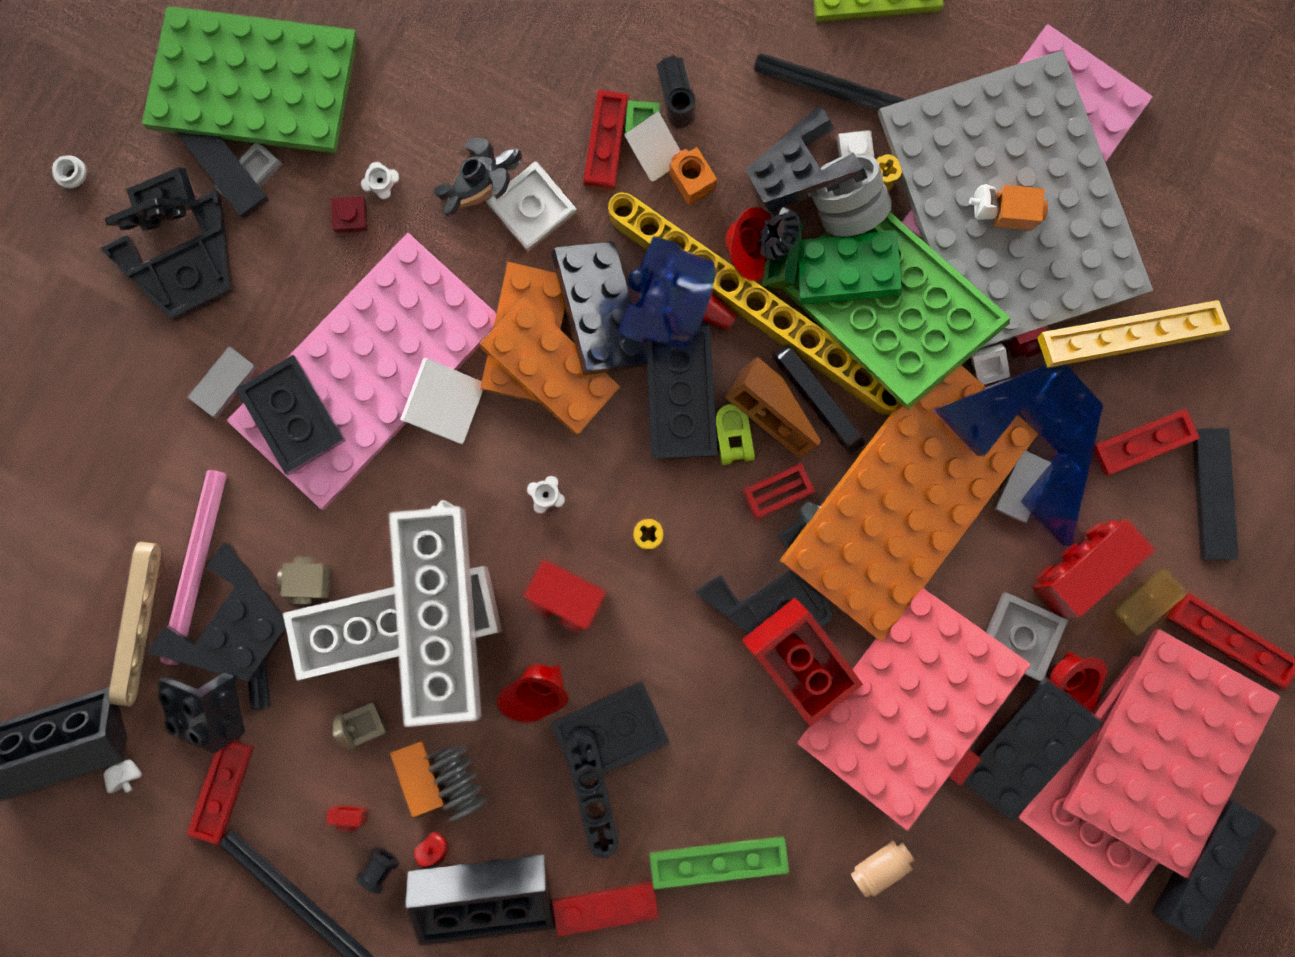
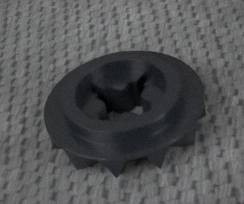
M783 207L780 211H773L770 220H765L764 229L759 231L762 237L757 243L761 248V255L775 261L788 254L794 246L800 230V220L796 212Z

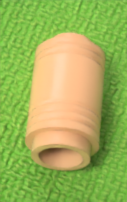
M891 841L887 846H884L865 861L855 866L856 871L851 873V876L866 898L871 894L875 897L910 871H913L910 863L915 859L903 842L897 846L894 841Z

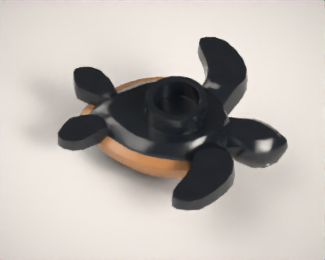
M472 138L468 140L464 146L467 151L476 156L464 161L452 185L441 184L433 191L439 199H447L444 205L446 216L451 217L459 208L481 204L490 199L491 196H494L496 199L503 196L510 182V174L507 171L516 169L522 161L521 151L509 149L494 158L493 146L486 139Z

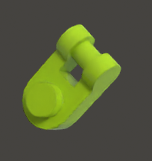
M734 404L723 406L716 415V433L721 465L732 464V461L744 459V462L754 461V449L748 416ZM740 437L741 446L730 448L729 438Z

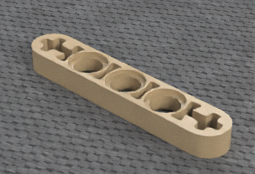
M139 542L133 552L109 690V701L113 705L130 707L137 697L161 559V548L156 543Z

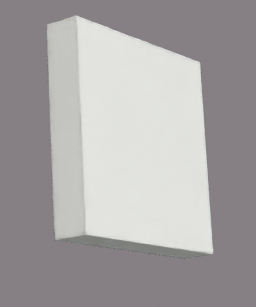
M537 161L509 182V186L503 196L498 199L491 196L486 201L527 252L577 213L575 206Z
M423 358L400 420L463 444L483 391L480 390L482 381L428 358Z

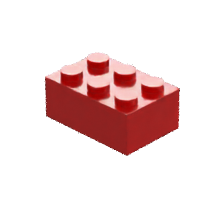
M1111 519L1103 524L1102 522L1096 523L1086 531L1085 535L1088 538L1079 546L1077 543H1074L1060 555L1063 558L1062 561L1055 567L1052 565L1047 566L1036 576L1039 581L1031 588L1054 614L1062 618H1080L1155 551L1154 547L1128 519L1119 521Z
M543 559L523 597L530 600L528 607L544 616H552L555 613L562 617L559 624L578 633L582 629H591L609 593Z
M793 598L742 639L746 647L810 727L864 685L811 613L796 598Z

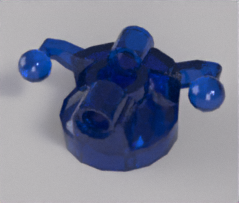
M653 236L648 251L645 250L640 267L632 270L628 276L630 288L635 292H639L640 297L638 303L628 304L618 333L638 342L646 343L647 340L678 350H685L699 329L711 297L715 279L714 262L687 252L676 243Z

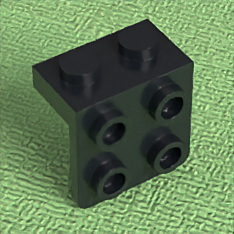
M177 167L126 189L132 207L108 216L104 220L106 226H119L120 230L141 227L142 231H148L160 227V221L165 219L176 220L187 216L186 211L197 207L198 204L186 168Z
M223 673L199 689L166 676L157 680L158 700L163 707L165 715L164 725L172 737H177L195 747L215 754L246 733L234 676Z

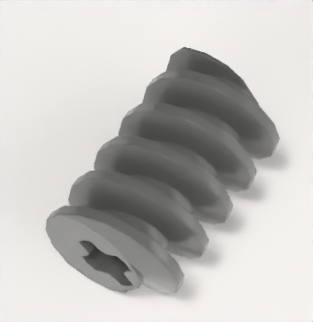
M454 744L424 757V759H435L436 761L428 768L429 772H440L441 774L433 781L434 785H445L446 787L438 794L439 798L450 797L451 799L443 807L444 811L455 810L456 812L448 822L458 820L477 811L487 801L486 796H475L482 788L481 783H470L477 776L476 771H465L472 763L471 758H460L467 750L466 745Z

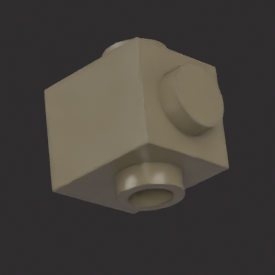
M294 557L293 563H282V570H279L277 574V588L281 590V597H291V604H312V598H329L331 565L314 564V557Z

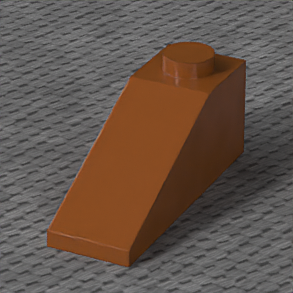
M758 357L738 373L725 397L798 458L819 446L821 440L786 382L778 373Z

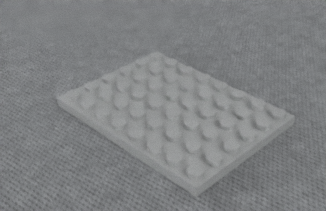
M1063 50L879 109L878 116L892 155L899 160L902 168L900 177L923 241L1010 317V324L982 348L1012 339L1017 335L1044 326L1055 325L1131 300L1153 291ZM985 184L995 187L997 193L1004 185L1045 188L1044 200L1048 201V213L1046 219L1033 231L993 227L994 219H975L974 205L969 204V200L971 197L974 198L976 189Z

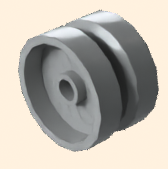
M855 154L867 173V179L856 183L855 179L851 178L840 182L839 189L828 192L826 188L810 192L813 202L818 209L821 223L827 233L842 237L862 234L876 227L890 212L892 201L888 189L883 183L884 177L880 165L872 156ZM844 157L837 158L827 163L821 168V170L829 167L830 165L836 163Z

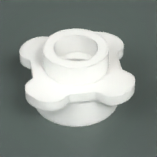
M374 162L366 171L365 179L361 181V186L364 191H372L378 194L380 199H387L391 196L390 190L393 184L399 181V174L396 170L389 171L381 163ZM379 178H382L383 182L378 183L377 180Z
M548 476L545 481L538 483L532 482L527 487L528 494L534 500L533 508L537 513H545L546 509L550 507H561L564 504L565 498L559 493L557 487L558 480L554 476ZM544 492L549 493L547 498L543 497Z

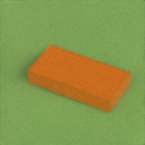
M424 740L390 753L412 817L446 804L444 798H439L438 796L441 792L440 786L433 783L437 778L435 772H429L428 770L432 766L431 760L424 759V757L429 755Z

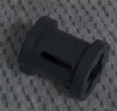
M374 847L371 851L372 858L363 872L357 874L355 880L368 891L380 894L384 888L382 884L391 870L397 869L400 862L390 852L380 847Z

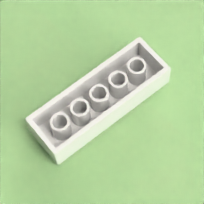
M461 507L389 513L404 725L412 726L476 720L481 717L466 511Z
M488 567L471 568L475 638L502 632ZM395 587L283 613L297 680L400 656Z

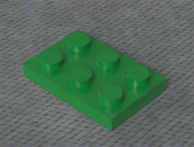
M897 230L858 234L849 237L836 236L801 240L798 254L801 304L902 295Z

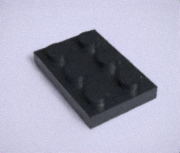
M295 355L286 358L235 388L282 470L287 475L297 471L346 441Z
M643 681L637 682L550 723L568 765L565 742L567 736L576 729L589 730L596 739L603 774L670 743ZM577 740V745L574 748H578L582 762L587 760L585 748L589 744H584L583 740ZM586 770L580 774L579 781L583 784L598 777V775L592 770Z

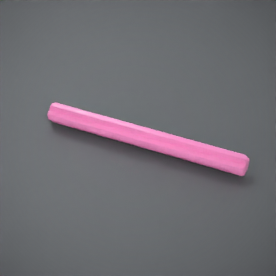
M208 470L206 473L169 621V626L186 637L226 481V474L215 470ZM163 657L160 658L161 662L165 664H180V662L173 661Z

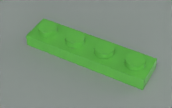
M784 836L650 852L654 889L789 873Z

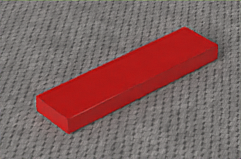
M1181 592L1166 618L1168 621L1278 689L1287 690L1295 676L1294 656L1190 592Z

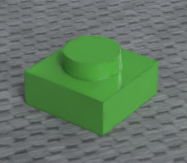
M628 101L626 133L658 111L660 113V103Z

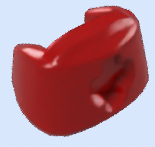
M433 832L414 849L415 861L422 868L436 865L446 858L450 845L444 837L437 832Z

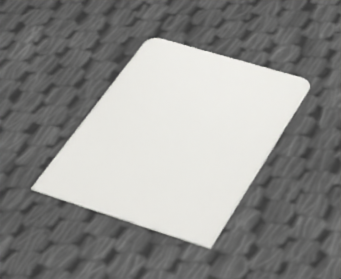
M659 111L624 134L652 182L669 171V163L672 162V157L680 152Z

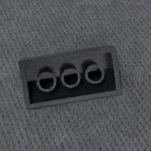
M110 687L0 722V802L124 761L127 733L119 705H113L109 701Z
M1228 799L1188 879L1173 872L1151 913L1214 950L1273 841L1277 830L1260 816L1235 801Z
M525 855L520 858L492 859L488 862L459 863L448 867H426L421 870L408 871L406 910L419 946L554 929L549 874L544 855Z

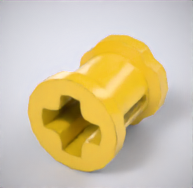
M886 154L878 157L876 160L880 165L882 173L885 174L883 176V183L889 192L894 182L902 174V168L896 157Z
M644 519L635 526L633 534L634 540L640 548L653 550L661 544L664 533L660 523L653 519ZM643 527L648 530L654 527L657 530L654 534L655 542L652 543L650 540L642 542L640 540L643 536L641 531Z

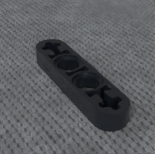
M785 344L772 354L778 367L840 445L849 454H853L862 447L865 442L861 434L795 351Z
M576 729L566 738V754L590 852L596 857L607 858L617 851L618 835L596 739L589 730ZM577 740H583L584 744H589L585 748L587 760L582 762L578 748H574L577 745ZM586 770L596 772L598 775L597 781L592 785L582 784L579 781V776L582 772ZM592 802H600L605 806V810L601 815L593 817L586 812L587 806ZM602 825L607 839V845L601 846L598 841L597 827Z

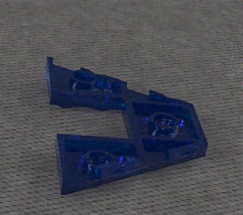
M1044 364L1041 367L1026 371L1016 377L1001 381L946 405L936 407L934 411L977 456H985L1019 412H1021L1058 452L1051 461V464L1023 497L1021 503L1061 545H1072L1103 404L1067 364L1050 368Z

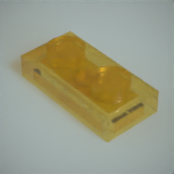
M1160 568L1111 611L1132 636H1139L1188 593L1166 568Z

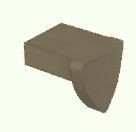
M376 701L346 714L344 711L337 713L333 720L334 739L342 748L350 752L357 750L359 744L388 732Z

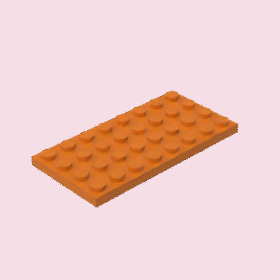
M961 365L909 410L901 403L897 405L779 561L872 637L883 642L890 633L892 626L898 622L912 600L924 588L1039 433Z

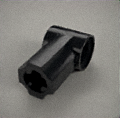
M675 55L666 57L656 64L667 107V117L674 126L685 127L690 125L695 118V95L690 87L683 57L679 58ZM677 104H686L688 106L684 110L674 108Z

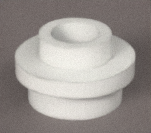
M62 156L54 162L52 167L55 181L65 188L78 187L86 179V166L75 156ZM75 169L74 173L67 177L69 170Z

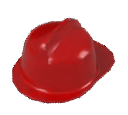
M750 207L743 211L738 220L731 224L725 237L726 247L735 270L749 281H758L764 277L766 257L760 254L761 248L757 243L762 237L759 231L764 229L765 220H770L771 215L760 207Z
M1067 652L1063 660L1052 670L1050 680L1093 712L1107 675V666L1102 659L1096 657L1085 659L1073 652Z
M542 664L530 665L523 671L518 680L499 692L496 701L498 709L506 717L524 723L541 720L565 707L569 697L564 689L565 682L561 675V666L559 664L552 666Z

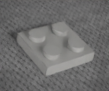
M1005 592L1001 595L986 633L1031 664L1024 675L1037 681H1042L1068 620Z

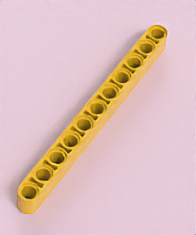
M620 192L610 199L608 205L609 219L616 229L703 290H711L735 313L782 346L785 344L789 345L799 358L877 413L890 415L900 403L896 399L894 406L886 405L882 400V392L887 390L825 330L755 281L743 278L735 270L734 266L631 194ZM626 206L632 212L626 217H620L615 213V210L618 207ZM652 224L658 229V232L649 236L643 234L641 228ZM672 243H679L684 247V251L680 254H672L668 251L667 247ZM705 261L710 265L711 269L706 273H700L694 269L693 265L696 262ZM726 279L732 280L736 283L737 289L732 292L724 291L720 283ZM751 298H757L762 301L764 308L754 311L748 307L746 302ZM783 316L789 321L790 327L781 330L774 325L773 319ZM804 335L812 336L816 341V347L812 349L804 347L801 344L800 337ZM829 354L839 355L842 358L843 366L839 368L831 366L828 363L827 356ZM855 373H865L869 378V386L862 387L858 385L854 379Z

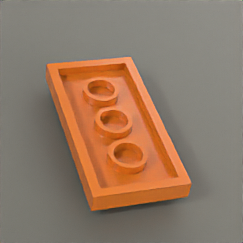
M507 262L494 327L525 296L552 323L561 329L565 305L557 274ZM487 355L480 390L540 403Z
M525 296L517 302L478 345L574 435H578L620 388L606 372L583 375L575 343Z

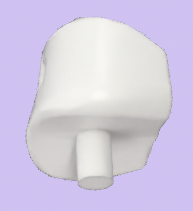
M987 184L982 185L976 189L974 198H970L969 204L974 205L975 219H995L999 214V203L996 201L997 191L995 187Z
M124 760L106 769L103 776L107 792L114 793L122 787L126 793L132 791L129 782L142 776L141 770L132 760Z

